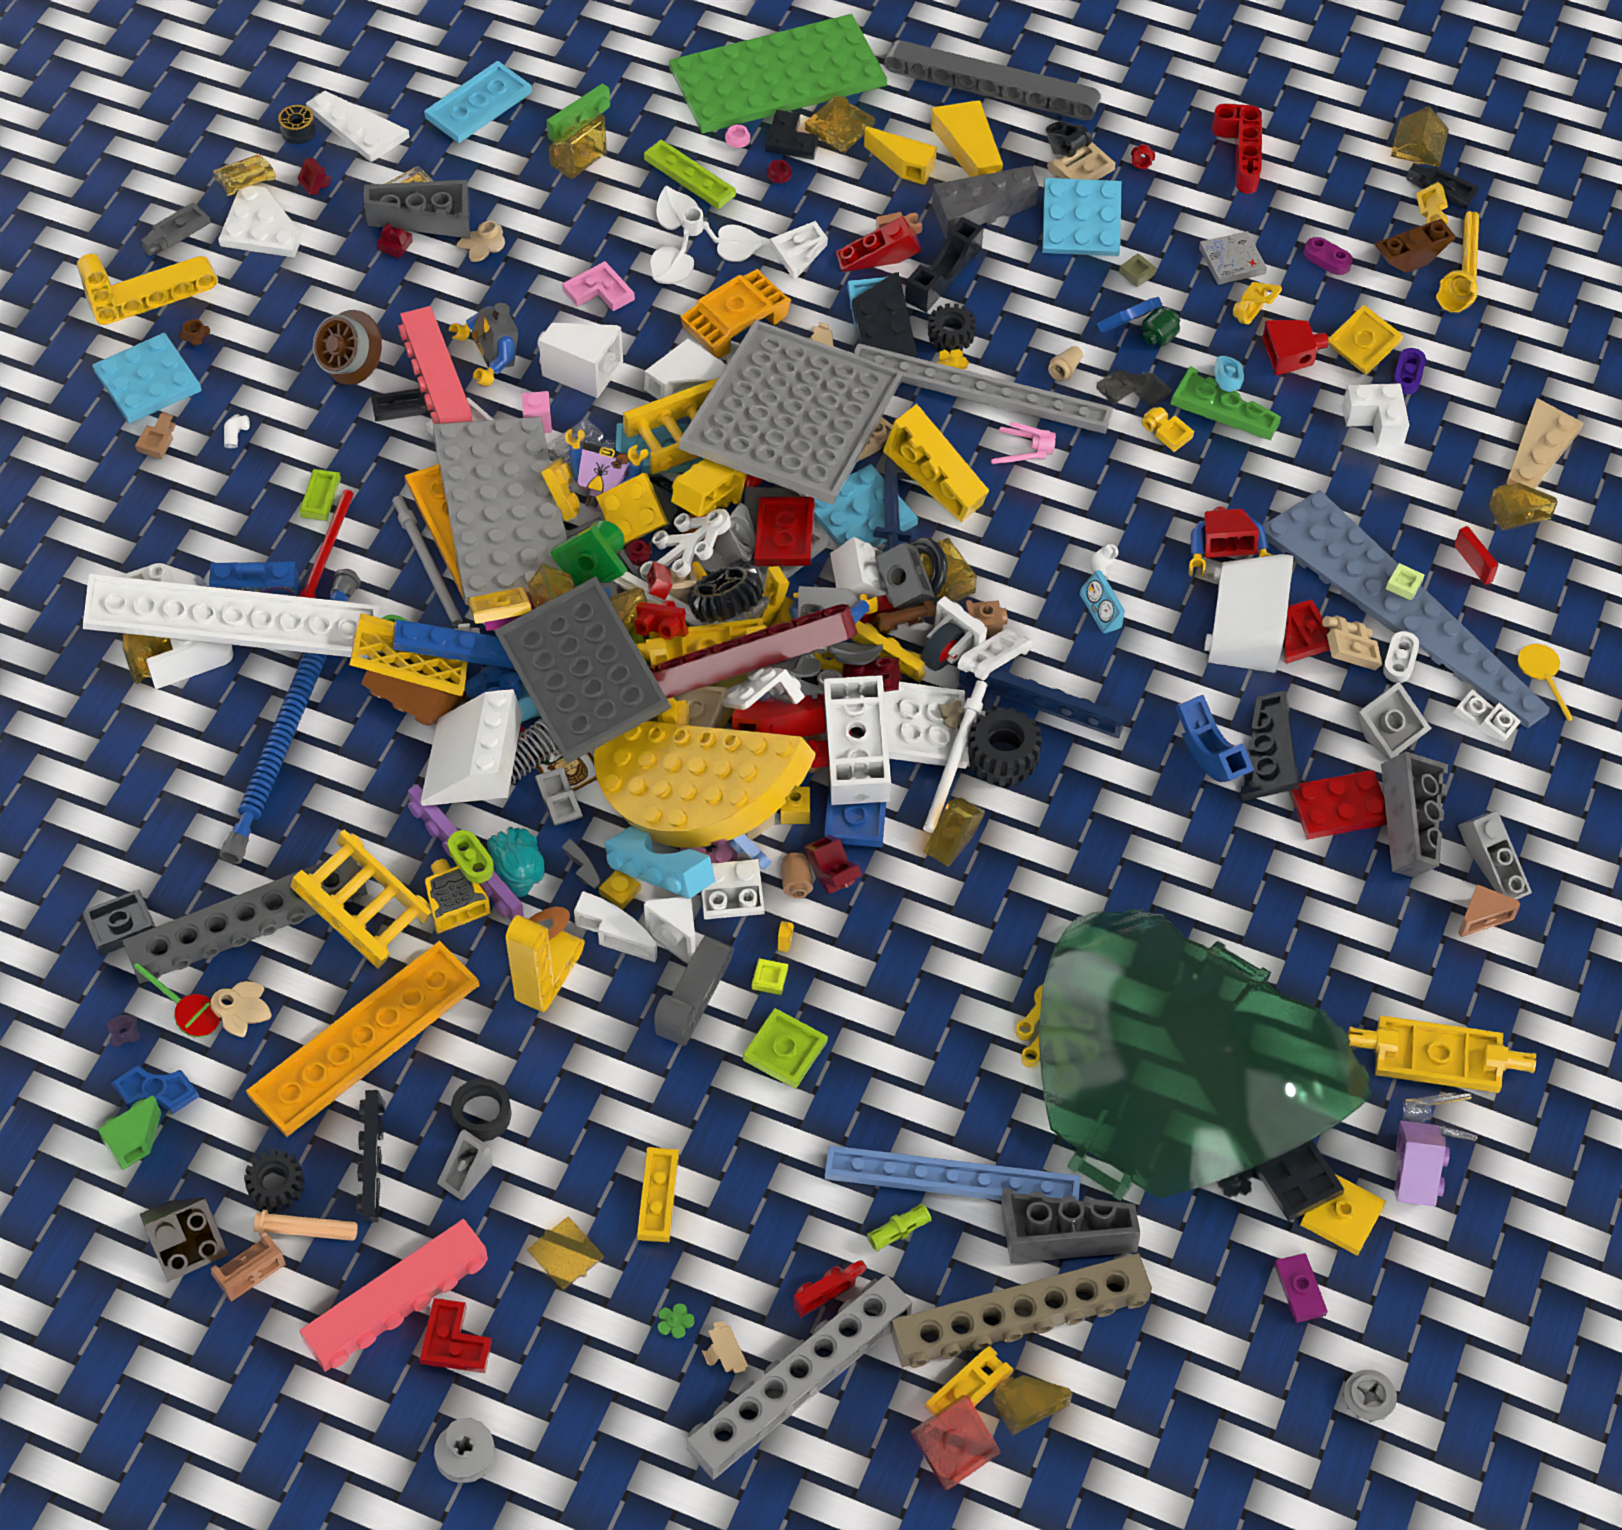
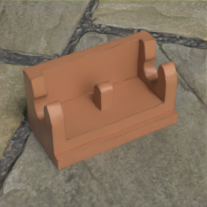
M266 1231L260 1234L259 1242L222 1267L218 1268L214 1265L210 1268L213 1278L231 1302L286 1265L281 1250Z

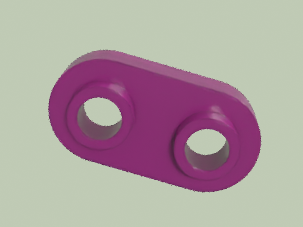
M1321 237L1310 238L1305 244L1304 256L1307 260L1335 275H1344L1350 271L1353 258L1348 251Z

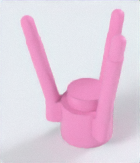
M1011 422L1010 426L1017 429L1000 427L999 431L1031 438V449H1036V452L995 458L991 460V463H1007L1034 458L1046 459V453L1053 454L1056 434L1047 430H1040Z

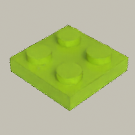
M774 1008L744 1052L743 1061L796 1089L826 1045L828 1036Z

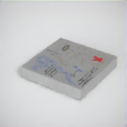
M1248 231L1200 242L1199 249L1218 285L1266 274L1267 267Z

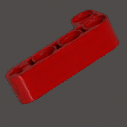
M1219 104L1214 111L1212 132L1218 137L1236 138L1235 185L1238 191L1251 194L1258 188L1262 170V112L1258 107L1252 105Z

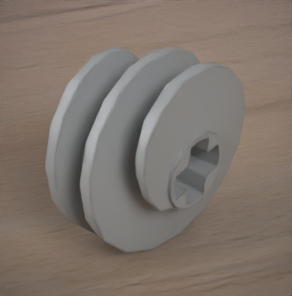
M460 1418L452 1422L439 1435L435 1443L434 1457L436 1465L441 1474L453 1482L469 1483L483 1477L491 1468L495 1457V1445L489 1429L482 1422L473 1418Z

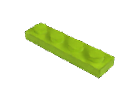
M662 139L644 152L645 161L718 210L736 196V189Z

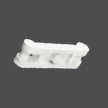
M1005 629L964 653L958 662V669L964 672L971 671L975 673L976 678L984 681L989 673L1020 654L1026 655L1031 648L1032 640L1024 636L1021 638L1015 636L1014 631Z

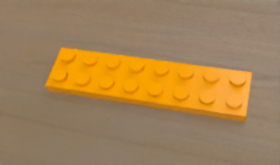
M438 941L247 1089L248 1097L287 1138L480 986L479 980Z

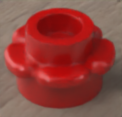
M1141 144L1139 147H1134L1131 151L1132 163L1139 169L1151 166L1152 161L1155 160V152L1148 145Z

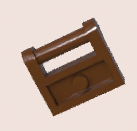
M928 600L919 605L891 613L877 614L870 621V624L878 631L881 630L882 634H887L898 630L897 626L908 623V627L924 623V618L936 616V609L933 601Z

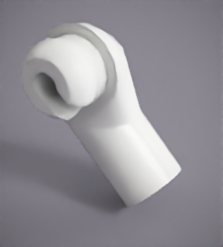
M236 414L226 421L224 425V447H238V433L240 430H248L250 427L248 416Z
M1108 544L1092 556L1093 574L1095 571L1100 570L1106 580L1108 579L1106 568L1118 556V549L1115 545Z

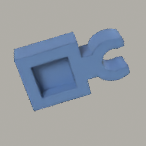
M745 834L727 842L739 855L744 851L753 860L758 859L759 866L763 870L772 863Z

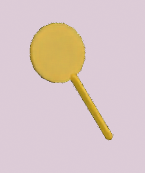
M1530 644L1523 647L1519 652L1517 660L1519 668L1531 678L1538 680L1546 679L1566 719L1571 721L1572 716L1551 678L1559 671V656L1546 645Z

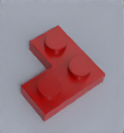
M433 1299L420 1355L421 1364L486 1373L492 1340L489 1337L461 1333L467 1309L466 1302Z

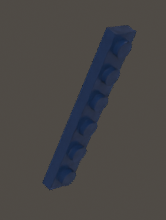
M995 669L984 680L987 684L985 692L1118 739L1123 731L1126 714L1119 712L1117 709L1098 705L1089 699L1079 698L1067 694L1060 689L1044 686L1035 680L1024 679L1006 670ZM960 670V683L975 687L976 681H983L976 678L975 673L971 671L964 672Z

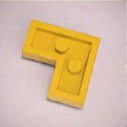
M559 458L545 467L541 474L558 508L561 509L562 516L566 522L575 518L580 513V502L574 492L571 493L568 488L573 483L572 470L567 462L564 463L562 458Z

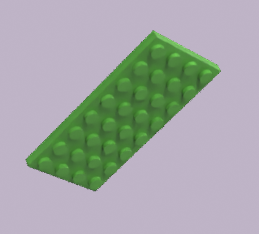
M853 14L669 60V68L702 134L773 116L776 110L792 111L887 86V77Z

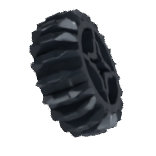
M738 564L735 567L730 565L724 569L720 568L715 572L711 571V574L707 576H702V579L689 589L687 597L692 614L695 615L696 619H700L701 622L714 623L718 621V623H721L723 620H731L733 617H740V614L744 612H749L750 608L756 606L757 602L762 599L764 590L760 576L755 568H751L750 565L743 566Z

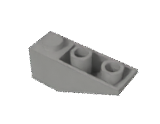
M1498 811L1482 814L1458 825L1468 852L1496 892L1514 899H1519L1532 893Z

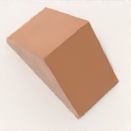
M1477 884L1458 932L1460 937L1514 920L1520 907L1519 901Z

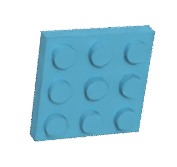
M1045 178L1042 253L1119 256L1122 181Z
M165 332L92 365L95 374L129 424L202 391L200 383Z
M872 464L849 475L833 505L815 498L814 519L838 547L853 537L869 543L873 547H877L887 541V539L873 537L876 526L885 528L884 478ZM898 495L900 530L906 531L918 524V517Z

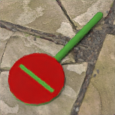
M139 963L134 964V968L177 1003L174 1019L176 1025L183 1033L191 1037L200 1038L208 1036L215 1031L219 1025L220 1017L212 1011L210 998L204 995L193 994L180 999Z

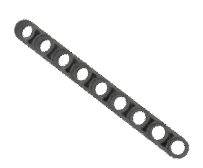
M901 40L892 43L884 61L886 69L894 74L1080 120H1091L1101 99V94L1093 87Z

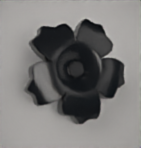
M1227 1161L1226 1165L1222 1167V1172H1216L1214 1181L1218 1184L1219 1188H1224L1223 1195L1229 1198L1237 1197L1239 1193L1246 1196L1252 1191V1183L1248 1180L1252 1178L1253 1173L1250 1168H1245L1244 1166H1240L1237 1171L1235 1161Z

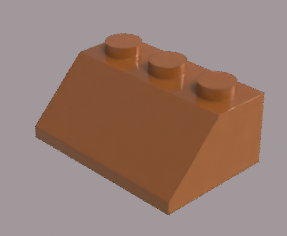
M383 652L378 653L381 657L387 656ZM405 659L409 665L415 664L410 659ZM394 662L389 663L391 666L399 668ZM432 667L437 673H438V672H441V671L435 669L434 667ZM369 670L366 671L361 683L370 689L372 695L389 700L393 703L392 706L395 709L409 712L415 716L417 722L426 726L436 724L439 717L456 709L467 697L465 689L463 695L458 696ZM422 670L417 671L419 674L427 676V674ZM450 678L445 679L447 682H451V683L456 684V683H455L453 680H451Z

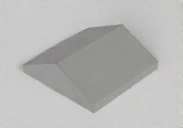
M1400 682L1394 684L1357 712L1365 739L1388 760L1394 758L1431 730V727Z

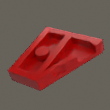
M1312 599L1288 606L1284 637V662L1286 664L1330 650L1327 638L1330 630L1322 625L1323 618Z

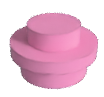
M733 125L726 132V143L734 148L745 147L750 142V133L743 125Z

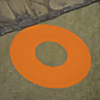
M552 907L536 913L529 920L538 923L545 919H552L554 922L553 926L548 930V937L551 940L565 928L569 921L570 913L566 908Z

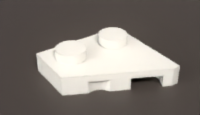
M814 221L771 238L770 246L792 278L796 279L827 246L828 238L817 222Z

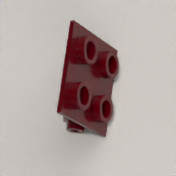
M883 657L865 665L843 664L842 678L882 676L884 692L899 690V682H902L901 671H899L900 659Z

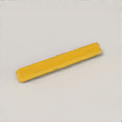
M1468 211L1464 218L1462 270L1471 274L1476 280L1479 214Z

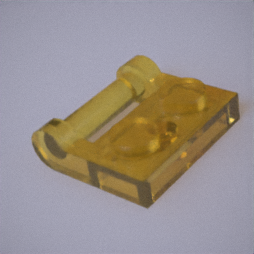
M260 154L213 170L215 180L224 188L227 196L234 195L237 190L261 181L276 179L273 167Z

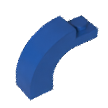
M1204 694L1175 706L1185 733H1182L1183 739L1199 766L1211 778L1218 782H1228L1254 771L1244 744L1233 745L1229 743L1219 731Z

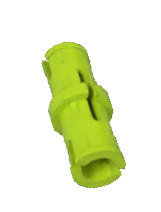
M920 1203L900 1216H892L888 1223L867 1233V1239L872 1248L878 1252L898 1239L904 1240L909 1237L910 1232L929 1223L932 1220L926 1206Z

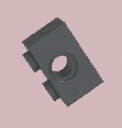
M904 542L876 556L879 564L877 567L878 573L886 583L888 589L886 593L887 598L894 608H909L935 597L916 546ZM905 572L906 578L905 581L901 584L900 579L902 574Z

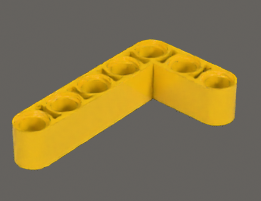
M92 253L85 254L77 262L87 302L97 323L101 325L111 324L213 289L218 283V277L210 261L205 256L194 257L114 285L110 284L107 272L98 255Z
M516 915L506 933L515 1000L542 1013L545 1012L581 956L585 941L563 930L549 940L547 927L523 916Z

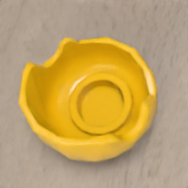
M1463 270L1452 271L1440 280V288L1436 298L1440 306L1446 311L1459 313L1474 303L1478 293V285L1471 274Z

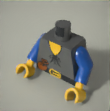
M497 303L494 307L487 306L467 319L466 324L453 323L449 327V331L457 332L452 339L460 341L467 340L470 330H472L471 336L488 366L487 370L477 368L473 373V378L478 380L477 384L482 386H490L493 383L495 373L499 374L505 367H512L515 364L518 329L509 314L510 307L505 303Z

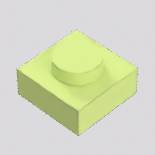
M1399 563L1389 579L1386 589L1408 600H1412L1425 575Z

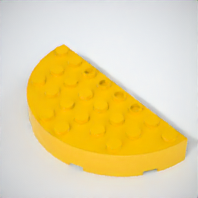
M646 721L594 749V766L597 781L604 796L631 827L650 833L652 841L663 845L695 848L710 846L711 842L723 838L727 841L734 839L759 826L787 802L784 798L792 791L794 786H800L816 754L800 736Z

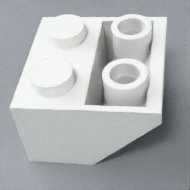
M856 537L851 538L830 553L836 588L851 589L858 601H860L861 594H866L867 599L874 596L887 595L888 589L885 581L881 579L877 567L879 564L876 556L884 552Z
M758 859L711 863L716 882L700 892L704 920L765 914Z

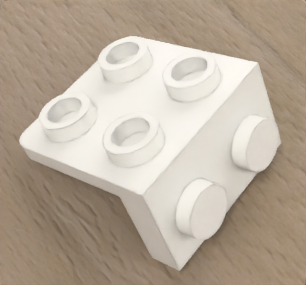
M762 667L750 671L747 675L748 679L741 685L737 684L731 687L726 692L727 697L722 700V703L725 707L745 710L766 692H768L773 701L797 704L805 696L800 690V682L795 676L789 674L786 669Z

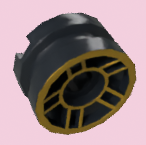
M291 105L280 112L278 121L281 135L285 141L292 144H303L314 137L316 133L314 116L308 107Z

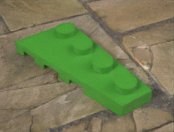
M1192 366L1189 367L1172 397L1171 405L1258 437L1272 440L1280 424L1281 416L1254 401L1246 402L1242 400L1240 393L1236 391L1228 392L1222 390L1217 386L1218 383L1215 379L1211 377L1205 379L1197 374V369Z

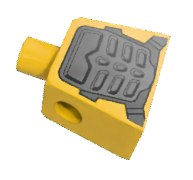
M446 859L437 860L431 865L434 875L427 877L425 884L437 934L491 914L489 899L478 883L469 881L458 866L450 868Z

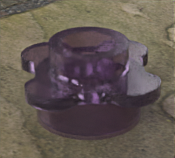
M119 1015L107 1023L106 1027L111 1033L110 1044L112 1046L119 1047L122 1043L129 1041L134 1043L140 1039L141 1034L136 1029L137 1018L134 1015ZM126 1029V1032L121 1033V1030Z

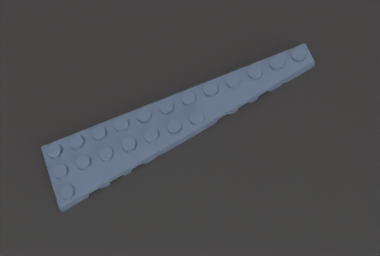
M1321 490L1313 493L1263 525L1268 543L1282 553L1288 552L1298 559L1297 563L1305 569L1309 567L1319 575L1318 579L1325 584L1331 583L1341 590L1340 592L1343 597L1357 604L1361 610L1393 633L1406 631L1414 634L1419 640V648L1430 654L1432 661L1439 666L1444 664L1454 672L1453 676L1462 682L1464 680L1469 682L1476 688L1478 694L1493 702L1495 706L1500 703L1521 721L1520 724L1525 728H1529L1548 715L1550 708L1421 585L1412 600L1387 590V583L1397 568L1398 563Z

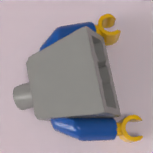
M799 586L798 593L793 594L794 601L789 608V614L791 619L800 617L801 606L804 604H817L824 609L839 604H848L856 625L865 614H871L878 610L877 596L867 600V595L861 594L860 601H858L849 588ZM827 646L814 650L812 652L818 654H825L827 652Z

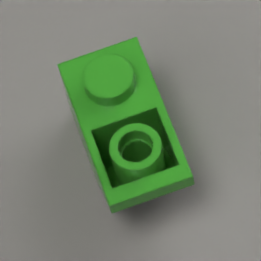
M153 1095L147 1099L137 1101L132 1105L131 1109L118 1117L110 1118L101 1128L97 1129L103 1143L122 1170H125L151 1152L161 1117L160 1108Z

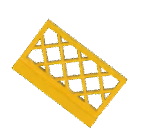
M364 613L360 614L353 636V647L349 665L458 696L463 695L468 662L393 650L395 622ZM382 651L387 656L381 657L377 652ZM367 655L371 660L358 656ZM405 659H410L415 664L409 665ZM394 662L399 668L391 666L389 663ZM437 666L442 672L437 673L432 667ZM422 670L427 674V676L419 674L417 671ZM450 678V679L453 680L456 684L451 683V682H447L445 679Z

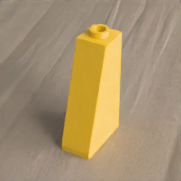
M980 100L932 107L931 129L969 177L1002 171L1003 163Z

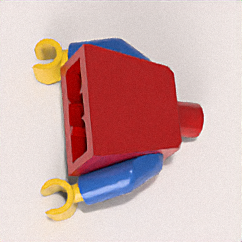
M1219 506L1212 511H1206L1204 513V521L1198 522L1191 532V555L1193 559L1189 564V575L1192 577L1194 567L1202 569V577L1205 575L1206 562L1202 559L1203 555H1205V558L1254 555L1258 552L1259 557L1272 556L1266 551L1269 547L1263 525L1251 519L1243 509L1226 510V508Z

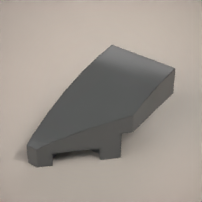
M569 838L562 846V849L568 858L580 866L576 872L579 880L583 884H588L595 889L601 883L596 869L586 854Z

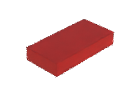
M1465 526L1459 529L1454 547L1484 585L1493 582L1499 564L1470 527Z

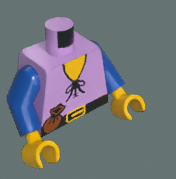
M569 429L565 434V440L570 445V465L574 480L582 491L589 493L585 507L600 512L601 508L596 496L636 477V475H640L643 467L641 461L647 458L648 450H641L639 456L636 452L637 444L629 448L628 453L586 442L582 446L580 442L584 439V431L580 429L577 433L578 439H575L572 436V429Z

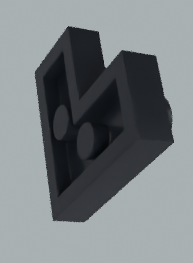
M776 110L765 144V152L814 160L819 145V135L797 131L800 124V113Z

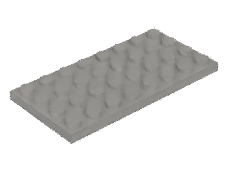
M541 417L433 424V436L465 604H469L468 599L470 597L518 587L524 588L528 599L560 596L575 588L549 553L553 547L566 541L567 537L561 509L558 508L541 474V471L551 464Z

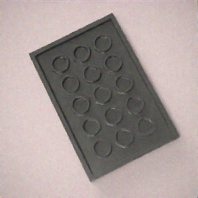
M597 577L582 583L494 630L567 764L672 708Z

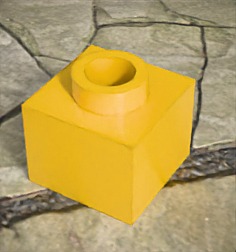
M794 787L784 798L787 802L780 808V823L810 824V787Z

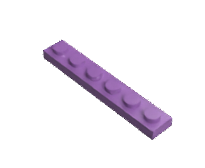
M417 784L408 790L410 799L408 807L416 818L421 817L424 820L425 827L433 838L438 836L443 842L444 850L450 856L448 839L458 830L436 805L422 806L421 797L423 790ZM462 847L459 850L466 851L468 848ZM478 868L475 872H481L484 869ZM495 872L488 881L478 883L487 897L490 896L493 899L497 911L503 918L508 917L512 921L516 915L524 917L521 901Z

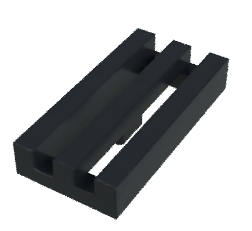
M420 388L371 395L375 422L429 414L424 400L425 392L421 393Z

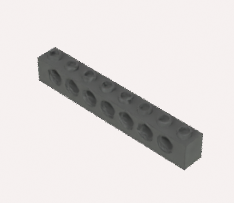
M349 856L321 883V888L329 896L331 894L335 895L360 871L357 862ZM326 861L306 868L303 871L307 875H313ZM298 872L122 940L139 984L149 980L134 968L135 963H139L158 979L163 974L174 970H182L191 963L204 958L215 957L219 952L232 947L243 946L252 939L271 935L280 928L290 924H299L306 918L318 914L304 899H300V896L290 887L293 877ZM364 883L344 903L357 901L362 896L368 894L366 884ZM332 884H337V886H335V887H332V888H329V887H328V886H330V885H332ZM281 906L279 909L271 910L273 907ZM252 917V919L248 921H242L245 918ZM217 929H223L220 932H214ZM189 940H195L190 944H185ZM161 951H166V952H165L164 954H162V955H156L157 953H159V952H161Z

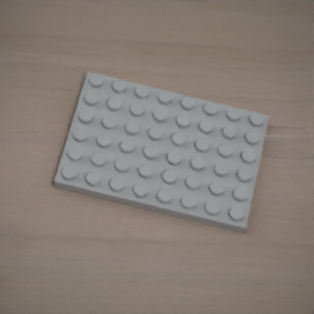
M755 320L681 437L678 449L833 505L900 385L904 372Z

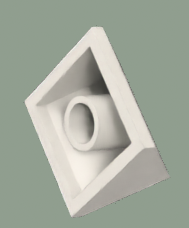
M678 897L648 900L644 904L646 931L657 943L689 964L696 951L691 898Z

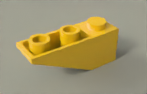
M865 127L864 147L901 178L923 185L926 184L936 164V146L872 127Z

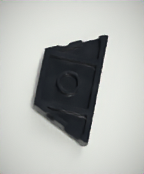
M895 272L852 299V310L859 341L863 345L918 358L899 272Z

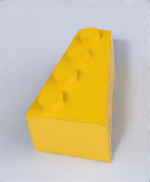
M918 404L914 405L894 422L883 452L962 523L983 505L989 489Z

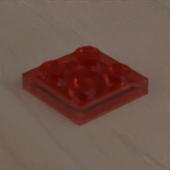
M964 1394L910 1431L942 1488L947 1491L1001 1453L969 1396Z

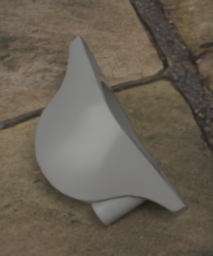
M740 502L730 514V528L722 535H717L714 543L715 551L722 556V560L726 565H730L739 559L748 562L755 552L756 533L747 506Z

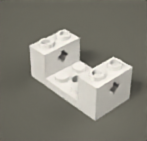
M864 676L824 679L831 805L890 802L891 777L883 677ZM859 727L865 731V735L861 738H853L850 736L849 731L852 728Z

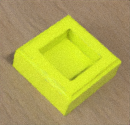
M759 958L752 981V989L782 995L788 972V964Z

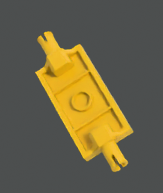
M762 618L688 627L689 633L686 637L674 636L672 640L663 639L659 633L650 632V639H646V643H638L636 646L644 660L651 662L652 666L768 627L763 625Z
M1380 1015L1377 1031L1349 1027L1347 1039H1349L1347 1040L1348 1047L1374 1049L1376 1053L1375 1075L1499 1093L1502 1088L1503 1071L1513 1069L1534 1073L1536 1067V1060H1534L1536 1059V1053L1508 1050V1047L1503 1045V1033Z

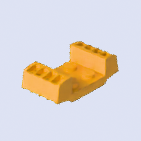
M756 269L744 276H736L700 298L695 306L681 315L680 318L683 328L708 352L719 359L731 353V338L753 325L755 320L760 321L765 317L773 326L783 320L788 315L791 299Z

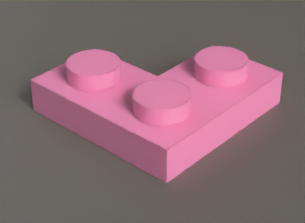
M606 261L562 283L563 292L576 306L599 295L611 310L615 311L635 300L634 292Z

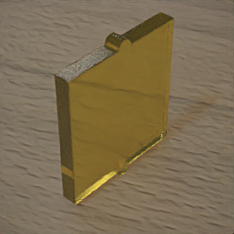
M569 1216L552 1230H545V1235L527 1248L531 1256L562 1290H565L578 1278L586 1277L587 1271L604 1259V1255Z

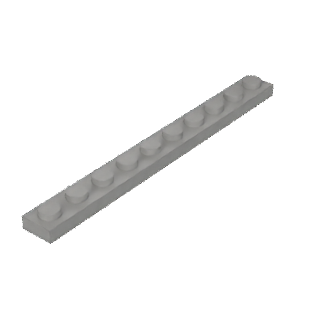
M859 343L853 354L904 372L902 383L1104 434L1107 432L1113 413V407Z

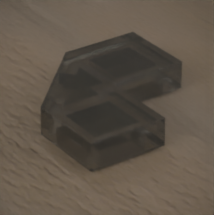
M1121 370L1114 371L1097 382L1096 389L1113 405L1134 392L1150 408L1171 396L1172 391L1154 373L1136 375L1127 374V371Z

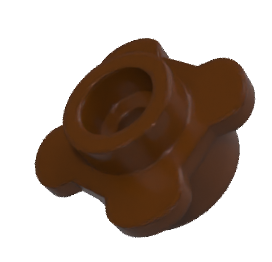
M190 319L183 324V331L179 333V339L182 341L187 340L194 346L201 345L203 338L210 334L209 326H204L198 319Z

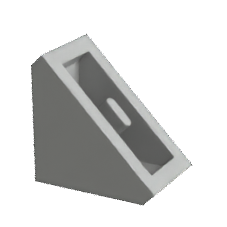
M462 1130L437 1184L460 1200H464L493 1166L489 1146L466 1130Z

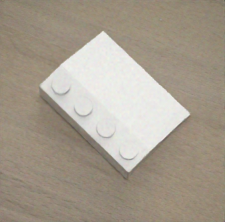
M514 689L485 692L438 718L421 797L422 806L508 798L523 715Z

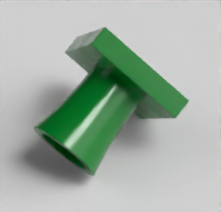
M601 520L593 523L586 530L558 544L549 552L574 587L594 577H597L600 583L611 582L623 576L627 571V568L616 555L624 547V535L618 526L609 521Z

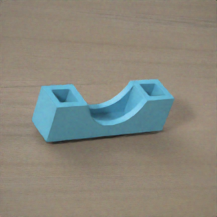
M628 827L604 843L607 852L606 858L610 868L688 899L716 882L709 855L690 848L671 854L654 853L650 833L634 827Z

